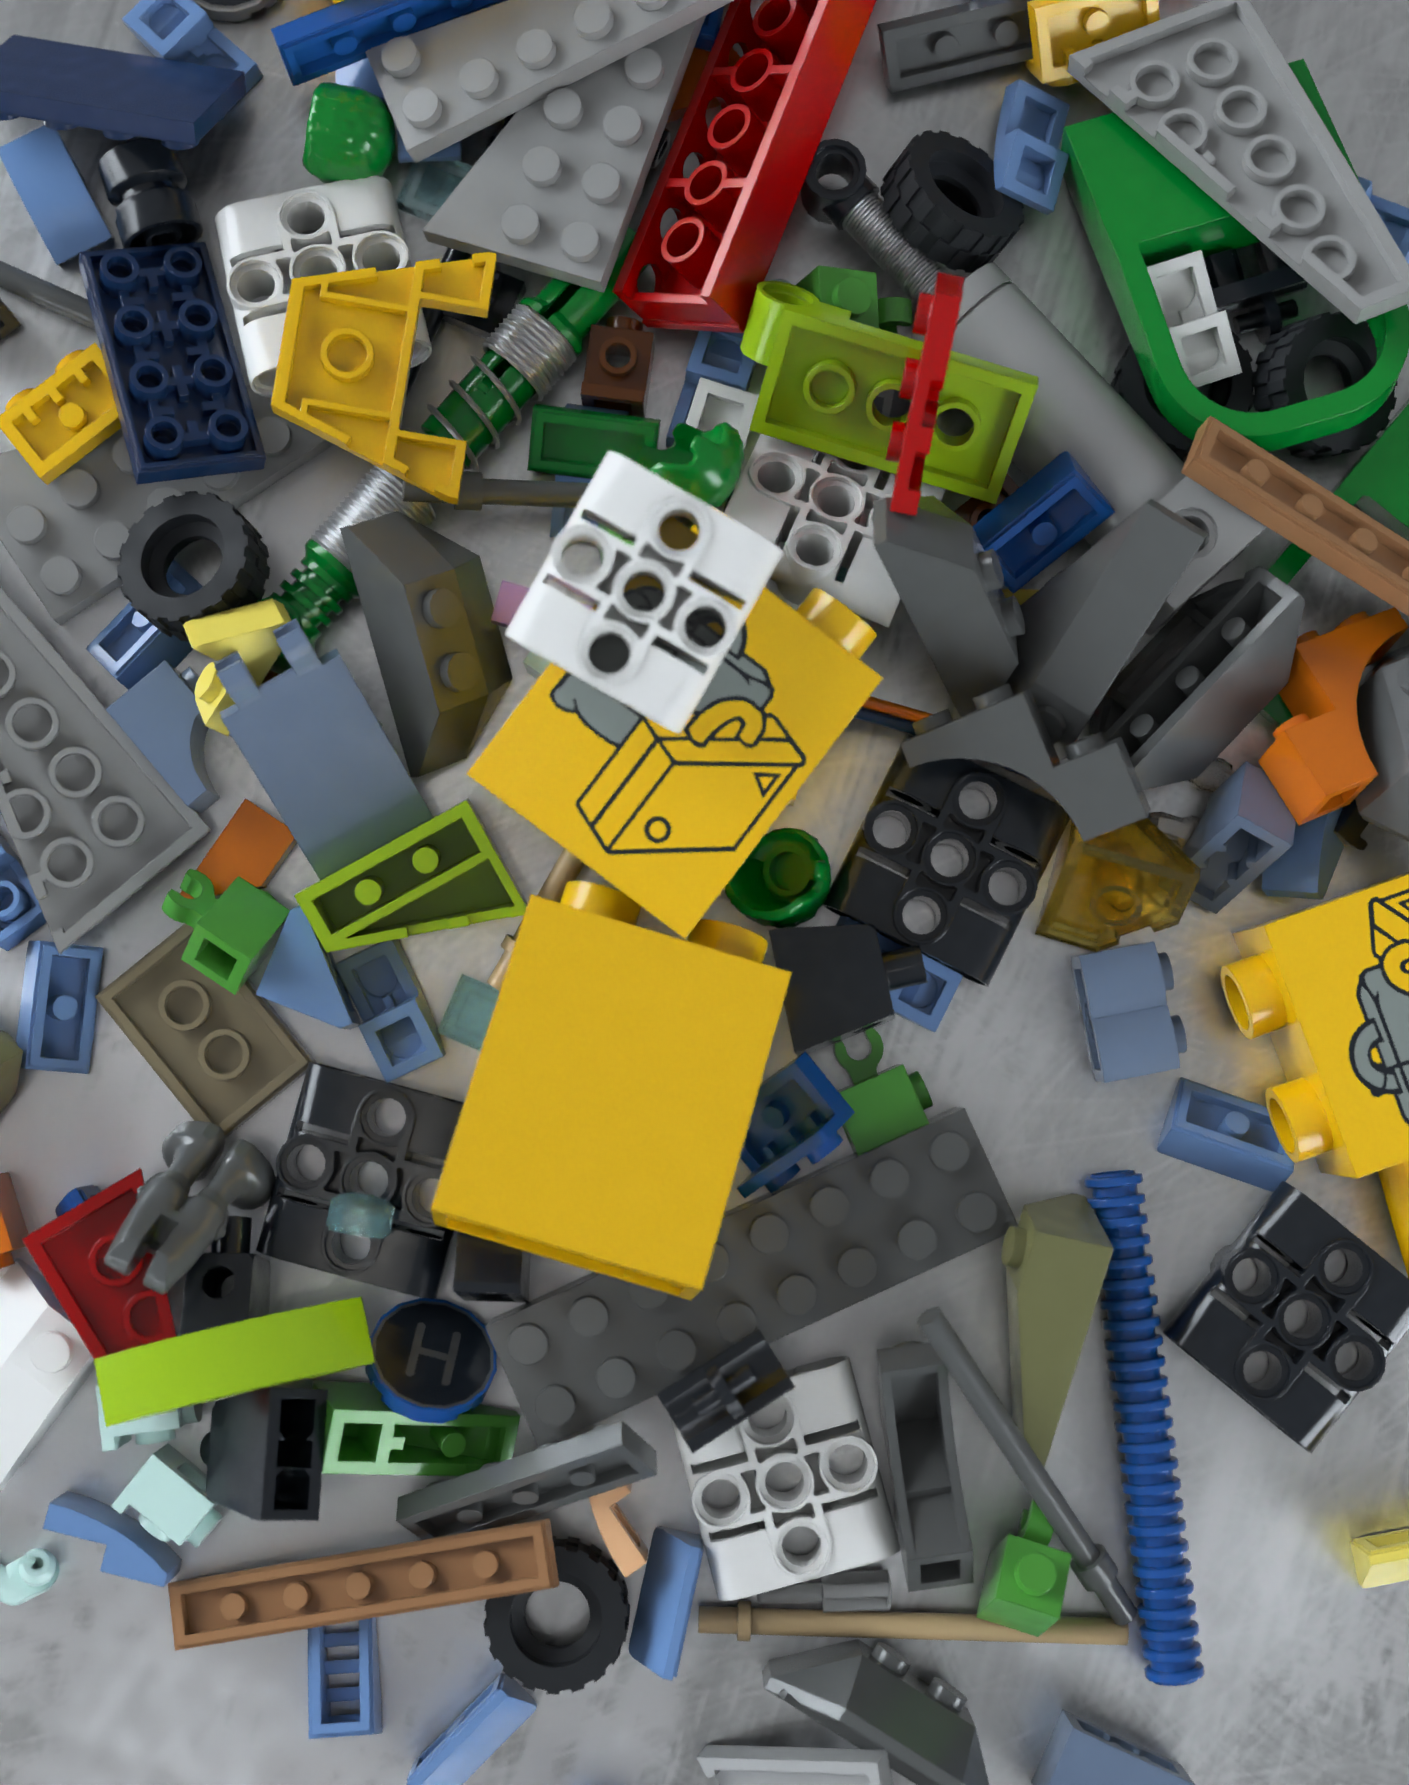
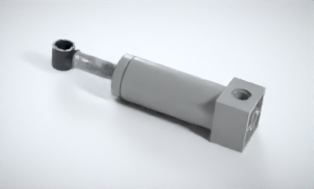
M829 139L820 142L801 188L802 205L807 213L818 222L833 224L838 230L846 229L854 237V240L865 249V252L870 254V257L881 266V269L886 271V274H889V277L897 283V286L902 291H905V294L917 306L920 292L934 293L938 272L952 275V272H949V269H946V266L943 264L935 263L925 257L926 255L923 252L913 248L907 242L906 237L896 230L890 215L885 212L883 207L884 201H882V198H879V187L866 175L865 158L857 147L848 141L840 139ZM835 174L844 178L848 185L840 190H830L823 187L818 180L824 175ZM995 262L987 263L968 277H965L962 301L951 350L1039 377L1038 388L1012 462L1030 479L1062 452L1068 451L1115 510L1114 514L1084 537L1091 547L1149 499H1153L1208 533L1147 629L1146 633L1151 636L1182 608L1189 599L1193 598L1236 559L1266 529V526L1182 474L1183 461L1029 298L1012 283V280ZM912 334L911 336L915 340L922 342L924 340L922 335Z

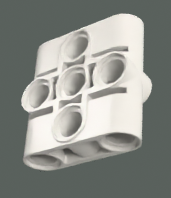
M381 176L340 180L236 202L224 207L215 216V228L227 278L226 288L233 305L250 387L254 393L261 396L272 397L292 278L376 267L377 272L412 267L393 187L389 180ZM318 229V231L311 234H302L308 230ZM260 296H270L262 302L252 303L255 298ZM422 307L419 312L411 367L426 361L432 352Z
M761 434L724 514L763 536L777 547L780 541L785 543L782 550L783 555L769 578L776 581L777 588L785 599L793 604L801 605L811 590L816 587L840 601L855 614L889 628L901 598L874 547L873 501L892 497L896 474L823 452L820 453L824 454V458L821 464L818 465L815 462L820 451ZM880 477L887 480L883 491L876 488ZM922 482L921 496H934L941 501L946 489ZM841 567L849 569L843 583L836 580Z
M608 451L565 528L555 538L548 558L504 635L657 724L680 735L781 559L783 551L763 536L618 453ZM585 514L598 523L633 542L634 545L630 546L603 529L582 519ZM672 516H683L690 519L698 530L697 542L686 550L676 551L668 548L662 543L658 531L664 520ZM588 541L600 548L604 559L596 573L590 576L579 577L573 575L565 568L563 564L565 552L576 542ZM638 576L652 577L663 588V602L658 608L650 612L634 610L627 604L624 598L626 585L630 580ZM692 576L726 597L742 604L743 607L741 610L737 609L719 596L689 580ZM550 577L577 595L597 605V610L593 611L546 584L548 578ZM707 610L715 613L721 619L724 626V635L718 644L712 647H700L688 639L685 633V621L692 613ZM603 636L620 638L626 643L630 651L628 663L622 670L616 673L606 674L598 671L589 659L591 646L597 639ZM656 639L683 656L706 667V672L703 675L686 663L654 646V640Z
M848 1356L829 1358L785 1370L796 1388L777 1399L783 1404L785 1414L782 1421L773 1428L762 1429L755 1426L748 1418L702 1449L692 1453L671 1418L692 1498V1508L697 1517L719 1600L730 1601L750 1597L874 1563L893 1556L900 1551V1544L881 1478L877 1456L874 1452ZM857 1420V1423L847 1424V1423H850V1422H852V1421ZM842 1445H854L864 1452L861 1467L850 1475L835 1473L829 1467L831 1454ZM779 1462L795 1464L802 1472L798 1485L787 1492L773 1490L765 1481L769 1469ZM725 1479L732 1482L738 1488L740 1493L733 1505L725 1509H717L705 1502L702 1496L704 1488L714 1480ZM796 1527L810 1528L819 1536L816 1547L805 1555L789 1553L782 1544L786 1534Z

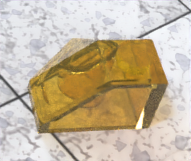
M1147 817L1084 842L1076 825L1070 818L1059 844L1035 934L1098 952L1119 945L1120 936L1149 926L1153 932H1157L1178 925L1200 879L1201 869Z

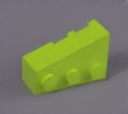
M469 798L294 895L326 953L406 938L427 932L470 926V924L522 916L528 904Z

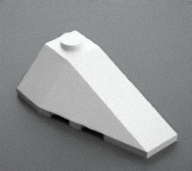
M20 1258L15 1259V1264L11 1265L0 1279V1492L95 1369L93 1357L45 1277Z

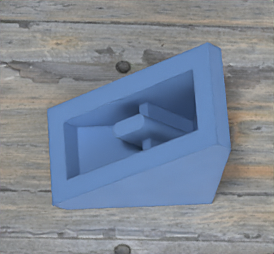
M300 905L290 909L255 995L338 1028L351 1030L361 1024L351 997L335 967L336 962L332 952L326 953Z

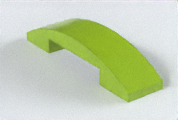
M356 1297L275 1313L169 1338L94 1359L105 1425L106 1427H111L176 1411L175 1409L304 1378L311 1379L373 1364L375 1359L362 1297Z

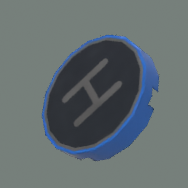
M419 1298L399 1303L380 1317L370 1336L375 1363L365 1365V1373L370 1384L372 1385V1382H374L375 1387L382 1393L380 1399L392 1411L416 1422L445 1423L457 1419L460 1413L467 1412L471 1408L474 1410L483 1402L497 1371V1353L485 1325L469 1310L447 1300Z

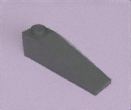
M1149 499L1097 541L1090 550L1064 571L1061 570L1038 592L1020 605L1025 623V634L1017 636L1018 665L1004 685L1009 683L1014 695L1030 688L1060 761L1067 755L1064 746L1078 739L1208 535L1207 532L1153 499Z

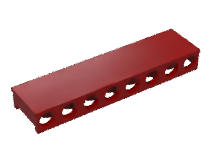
M734 0L730 3L612 291L643 319L642 323L646 327L744 333L757 285L766 278L876 0H765L757 9L753 19L750 10L751 0ZM738 43L744 55L737 61L735 66H728L730 50L734 44ZM716 97L722 110L714 117L708 128L706 124L707 106ZM694 152L700 166L691 173L689 178H684L683 167L685 160ZM669 208H672L678 222L667 231L662 239L660 231L661 219L663 214ZM647 264L651 265L655 274L654 293L638 292V276L641 269Z

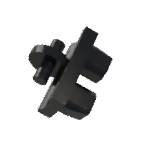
M1261 241L1254 246L1262 274L1245 279L1236 249H1228L1205 257L1204 262L1217 311L1226 310V313H1231L1249 307L1248 313L1233 317V327L1237 335L1254 330L1259 341L1266 345L1265 342L1271 335L1281 332L1283 321L1298 317V305L1294 299L1277 303L1276 298L1303 291L1307 288L1308 282Z
M758 1329L657 1394V1396L674 1421L690 1451L695 1453L796 1387Z

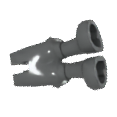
M186 1121L179 1124L165 1138L162 1144L163 1159L169 1169L152 1176L143 1186L137 1189V1201L117 1232L104 1258V1264L127 1276L136 1268L146 1253L155 1255L145 1274L143 1285L164 1295L195 1264L214 1240L217 1241L225 1235L229 1221L228 1206L230 1204L240 1209L253 1210L264 1206L269 1201L276 1180L270 1162L254 1144L244 1139H239L227 1151L219 1169L207 1187L197 1195L190 1197L188 1195L193 1183L204 1179L220 1159L224 1150L225 1135L221 1127L211 1122Z

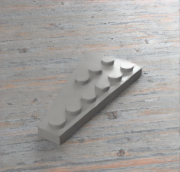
M0 587V812L46 919L54 943L61 955L211 832V829L195 810L187 807L105 710L106 708Z

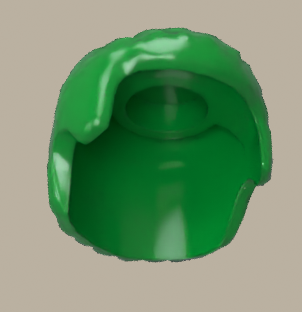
M332 82L320 83L313 92L307 121L302 159L305 169L325 184L340 180L383 176L386 169L390 166L395 149L396 130L389 107L380 97L359 87Z
M726 422L717 424L714 429L709 431H702L686 423H679L672 431L674 443L671 447L659 450L643 446L636 460L637 464L714 508L721 506L731 495L739 480L741 466L745 459L744 445L738 430Z
M796 828L772 830L762 837L727 883L725 894L740 913L762 926H772L775 928L796 927L800 923H805L815 917L817 911L827 899L831 885V869L828 855L818 842V839L804 830Z

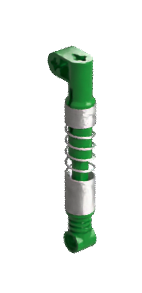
M630 227L627 229L604 293L552 278L536 297H524L516 305V309H511L512 314H507V318L503 319V323H499V328H495V332L491 333V337H487V342H482L485 353L482 358L479 359L475 355L470 356V360L475 364L474 367L458 384L454 380H449V385L453 390L437 408L432 404H427V409L432 414L421 425V429L425 434L467 441L463 471L478 472L477 459L486 449L495 450L500 448L498 435L507 425H521V409L529 401H542L543 395H547L548 390H552V385H556V381H560V376H564V371H568V367H572V362H576V359L582 354V341L590 333L591 324L597 325L620 299L612 291L636 235V232ZM650 264L645 265V266L641 269V271H640V273H639V276L644 272V270H645ZM375 465L374 469H370V473H366V478H361L362 483H357V488H353V492H349V497H344L345 502H340V506L336 507V511H332V516H328V521H323L324 525L319 526V530H315V535H311V539L305 543V557L300 561L305 569L302 572L296 568L291 571L290 575L295 580L292 584L283 580L279 586L285 592L281 596L273 592L269 597L261 599V601L273 598L282 603L291 620L297 619L314 650L316 641L322 635L317 629L319 625L322 624L328 628L333 623L328 615L332 612L339 616L343 612V609L338 605L341 601L349 605L353 599H360L340 528L397 511L426 527L427 525H432V521H436L435 512L429 502H403V480ZM282 651L270 669L278 674H282L292 668Z

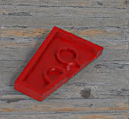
M938 272L934 293L920 292L912 334L924 336L919 360L906 358L898 398L911 400L906 423L893 421L885 458L887 461L897 462L890 511L917 515L925 458L930 453L939 406L938 398L945 382L962 301L965 277Z
M141 1168L22 1238V1241L93 1359L177 1337L168 1291L161 1295L143 1285L145 1274L155 1255L146 1253L136 1268L127 1276L104 1264V1258L117 1232L137 1201V1189L145 1184Z

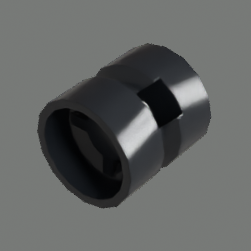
M143 138L120 144L107 151L99 159L98 170L107 198L111 205L117 207L115 209L117 214L115 223L123 248L195 243L201 237L204 229L191 193L184 190L188 180L178 150L164 147L161 140Z

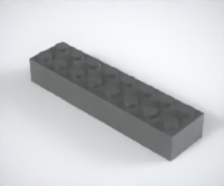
M951 1108L928 1119L929 1123L863 1154L856 1155L853 1153L789 1182L773 1193H765L724 1212L703 1289L691 1301L592 1272L492 1318L485 1328L537 1446L554 1443L656 1396L758 1329L769 1344L1006 1235L1010 1226L1017 1227L1018 1223L965 1108Z

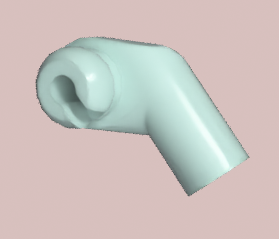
M35 1548L6 1566L0 1564V1602L16 1606L48 1591L56 1582L60 1572L59 1562L56 1557L47 1549Z

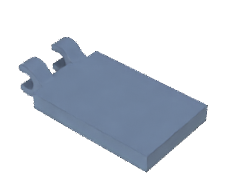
M295 618L273 630L276 641L291 665V669L258 686L238 651L213 664L218 671L216 674L235 703L220 712L223 723L318 878L322 880L430 820L433 816L337 648L318 657Z

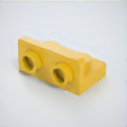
M1032 0L1027 2L1033 59L1026 61V68L1042 84L1046 83L1049 86L1061 87L1079 82L1067 72L1069 55L1159 21L1158 0Z
M95 342L85 350H76L65 356L56 366L55 373L35 389L28 388L17 393L7 403L5 412L0 415V429L46 485L50 484L122 428L102 351Z

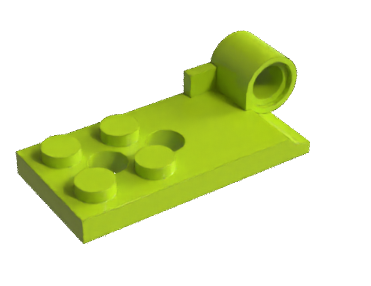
M762 281L758 283L740 349L748 358L766 365L767 369L749 430L896 474L897 462L887 461L885 458L893 421L906 423L908 412L897 418L886 417L877 410L874 399L885 390L893 389L900 391L906 358L919 360L923 342L850 320L852 311L819 302V299L814 294L801 287L780 281ZM951 350L942 392L940 391L938 398L937 417L945 410L952 408L961 409L971 416L974 425L964 435L949 436L943 433L935 422L930 453L925 458L922 482L996 504L1035 397L1039 377Z

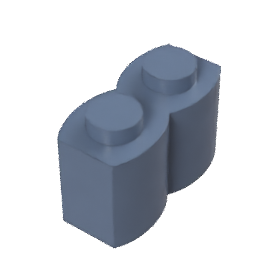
M1152 941L1071 957L1073 978L1083 1016L1085 1036L1096 1082L1107 1083L1180 1068L1179 1054L1187 1051V1040L1180 1016H1171L1167 1006L1166 991L1173 990L1174 988L1173 970L1167 953H1158L1155 942Z

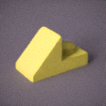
M271 598L185 622L183 627L191 646L198 652L216 661L238 651L257 685L260 686L282 651L276 641L273 630L290 622L291 618L285 606ZM211 662L204 668L198 678L194 692L195 701L205 726L228 736L230 732L223 723L220 712L235 703L219 680L214 662Z

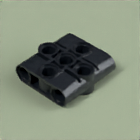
M906 734L903 741L915 735ZM900 745L830 887L823 906L839 916L849 917L862 925H875L877 933L902 946L920 945L921 953L956 971L970 981L988 987L1025 910L1035 899L1037 886L1062 837L1070 816L1059 804L968 759H942L910 768ZM975 788L987 795L990 801V811L986 818L976 820L969 818L963 813L959 806V796L962 790ZM887 792L890 793L891 795L897 797L898 799L904 801V802H901V801H899V800H897V799H895V798H892V797H890V796H887V795H886ZM884 816L897 818L906 829L905 843L898 848L882 846L877 842L873 834L874 821ZM948 844L960 852L963 866L957 876L947 877L935 871L930 857L935 846ZM859 851L873 860L905 875V878L865 858L857 856V852ZM1022 860L1036 865L1035 868L1023 862ZM994 873H1009L1016 879L1020 892L1014 905H1002L992 898L989 893L988 884L990 877ZM920 900L926 902L934 911V927L928 934L920 935L913 933L904 924L902 913L904 906L909 901ZM960 903H962V904H964V905H966V906H968V907H970V908H972V909H974V910H976V911H978V912H980V913H982V914H984V915H986V916H989V917H991V918H993V919H995V920H998V921H1000V922H1002V923L1007 924L1006 928H1004V927L998 925L997 923H995V922H993V921H991V920H989V919H987V918H985V917H983V916H981V915H979V914H977V913H975V912H973V911H971V910H969V909H967V908H965V907L960 906Z
M309 1062L287 1141L282 1145L277 1154V1177L256 1251L273 1258L397 1292L436 1299L455 1230L435 1225L432 1213L426 1211L419 1200V1189L422 1183L428 1178L440 1180L444 1166L412 1157L415 1152L446 1161L464 1102L391 1082L386 1083L384 1080L336 1067ZM388 1098L398 1101L403 1106L406 1114L405 1124L396 1135H387L381 1132L374 1119L378 1105ZM305 1122L349 1134L350 1138L345 1140L302 1129ZM307 1144L319 1148L325 1158V1169L316 1181L304 1178L298 1172L296 1166V1156L299 1150ZM367 1161L376 1162L386 1170L388 1186L380 1197H370L359 1188L357 1182L358 1172ZM285 1189H288L291 1191H295L297 1193L330 1201L331 1206L316 1201L308 1200L305 1198L284 1194ZM395 1219L444 1231L443 1237L394 1223ZM347 1225H357L363 1228L369 1235L371 1241L370 1250L364 1259H353L343 1252L340 1245V1235Z
M1282 1181L1233 1244L1223 1247L1215 1254L1210 1264V1273L1162 1333L1306 1451L1312 1453L1359 1392L1371 1389L1381 1380L1385 1372L1386 1358L1409 1330V1279L1309 1197L1292 1185ZM1255 1237L1286 1261L1289 1266L1286 1267L1273 1255L1256 1244L1253 1239ZM1341 1249L1346 1254L1348 1269L1344 1277L1339 1281L1331 1283L1324 1271L1325 1261L1329 1254ZM1252 1258L1258 1268V1279L1252 1288L1239 1292L1234 1286L1233 1271L1240 1261ZM1215 1289L1221 1296L1245 1314L1247 1319L1243 1321L1213 1297L1211 1292ZM1303 1300L1309 1311L1308 1320L1301 1330L1289 1333L1284 1324V1313L1291 1303ZM1347 1314H1351L1370 1331L1381 1338L1379 1342L1347 1317ZM1353 1341L1359 1351L1358 1362L1350 1372L1340 1374L1335 1364L1336 1354L1344 1344ZM1264 1351L1269 1360V1369L1265 1377L1260 1381L1248 1383L1243 1373L1244 1363L1252 1353ZM1306 1366L1339 1390V1393L1335 1396L1304 1371Z

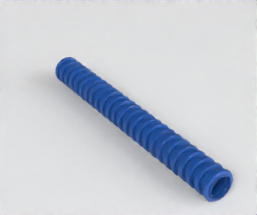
M1135 1170L1090 1174L1089 1178L1084 1179L1085 1187L1092 1188V1197L1087 1200L1092 1209H1094L1095 1215L1114 1248L1101 1290H1104L1105 1298L1099 1300V1306L1102 1310H1107V1318H1104L1101 1323L1102 1328L1109 1330L1110 1338L1104 1340V1347L1106 1350L1112 1351V1358L1107 1360L1106 1363L1107 1369L1114 1371L1115 1378L1109 1381L1110 1390L1117 1392V1399H1114L1111 1404L1112 1410L1119 1412L1120 1419L1114 1422V1428L1117 1432L1122 1433V1439L1116 1444L1117 1450L1120 1453H1124L1125 1459L1119 1463V1469L1122 1473L1127 1474V1480L1121 1485L1122 1491L1130 1496V1500L1124 1504V1509L1128 1515H1132V1521H1129L1127 1524V1532L1135 1537V1541L1129 1545V1550L1133 1556L1137 1557V1562H1134L1132 1565V1573L1134 1576L1140 1577V1582L1136 1583L1134 1590L1136 1596L1142 1598L1143 1601L1137 1606V1614L1140 1618L1145 1619V1623L1139 1627L1140 1636L1148 1642L1142 1647L1143 1657L1150 1661V1664L1144 1669L1145 1677L1147 1680L1163 1686L1186 1685L1203 1677L1205 1671L1204 1665L1196 1661V1658L1202 1653V1647L1198 1641L1194 1640V1636L1199 1633V1624L1191 1619V1616L1197 1611L1196 1603L1188 1597L1194 1591V1583L1186 1578V1574L1191 1571L1192 1567L1191 1562L1183 1557V1553L1189 1549L1188 1540L1181 1537V1532L1187 1528L1186 1520L1178 1517V1512L1184 1508L1183 1499L1177 1497L1175 1491L1181 1488V1480L1173 1476V1470L1178 1468L1179 1463L1178 1458L1171 1456L1170 1450L1176 1446V1440L1173 1436L1168 1435V1429L1174 1424L1173 1418L1165 1413V1408L1171 1405V1400L1168 1395L1163 1394L1162 1389L1168 1385V1377L1160 1373V1367L1166 1364L1164 1355L1158 1354L1157 1347L1163 1344V1336L1155 1333V1326H1158L1161 1320L1160 1315L1154 1314L1152 1306L1158 1303V1296L1150 1293V1285L1156 1283L1155 1275L1148 1273L1147 1265L1153 1263V1256L1150 1253H1145V1245L1151 1242L1150 1234L1143 1233L1142 1224L1148 1222L1147 1214L1140 1213L1139 1205L1146 1201L1145 1194L1138 1193L1137 1184L1143 1182V1176L1141 1173H1135Z

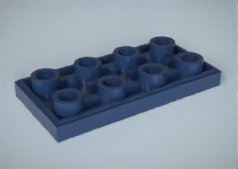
M12 35L0 45L1 121L24 117L42 120L47 128L53 130H70L76 127L102 130V134L106 138L113 140H128L138 136L161 140L162 145L168 149L187 150L199 145L200 140L217 122L223 120L225 114L246 94L244 71L20 35Z
M206 242L80 252L79 268L136 484L264 469L266 455Z

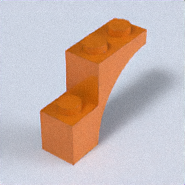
M1395 607L1369 616L1366 611L1358 612L1342 621L1333 631L1323 635H1319L1316 630H1312L1298 636L1289 681L1278 693L1293 717L1275 729L1272 734L1275 741L1258 760L1298 826L1349 805L1378 775L1368 756L1360 734L1357 718V694L1364 669L1381 660L1409 628Z

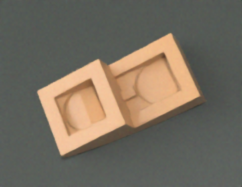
M632 1483L589 1497L592 1512L601 1536L625 1578L645 1565L648 1557L647 1546L616 1503L631 1492Z

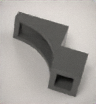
M1008 683L972 698L977 709L976 711L954 720L949 709L930 715L912 723L916 735L900 743L910 768L936 760L964 758L996 763L1027 776L1043 787L1065 809L1076 825L1083 842L1144 819L1151 810L1122 737L1105 742L1102 732L1092 734L1064 746L1068 758L1060 761L1030 688L1014 695Z
M906 1341L897 1344L893 1348L877 1350L881 1424L894 1489L895 1523L908 1592L973 1583V1547L955 1447L948 1369L930 1342Z

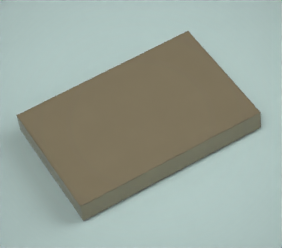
M183 924L98 993L95 998L193 1120L211 1122L221 1127L226 1139L306 1073L309 1062H317L265 998L255 995L257 988L250 979L234 995L181 960L194 930L191 926Z

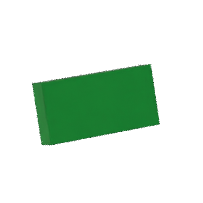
M535 404L532 413L527 470L592 479L608 451L618 453L636 463L640 450L644 445L658 449L661 420Z

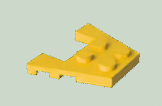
M497 253L472 254V259L440 263V258L416 261L415 267L378 272L376 267L292 278L271 399L273 413L449 504L458 505L467 441L400 429L420 308L425 307L488 318Z

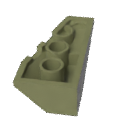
M1074 1193L1024 1205L1018 1226H1010L1008 1228L1002 1246V1263L1006 1266L1012 1419L1044 1467L1114 1250L1086 1196Z

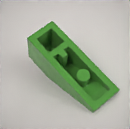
M313 1380L312 1389L328 1390L322 1474L461 1476L479 1470L487 1463L502 1462L513 1457L520 1415L517 1411L480 1404L474 1410L471 1408L467 1412L460 1413L457 1419L445 1423L416 1422L392 1411L380 1399L382 1393L375 1387L374 1383L371 1385L367 1382Z

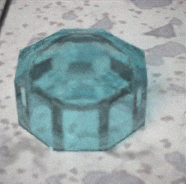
M363 1192L342 1193L330 1201L326 1226H329V1230L343 1234L384 1239L390 1235L395 1208L387 1200L373 1194Z

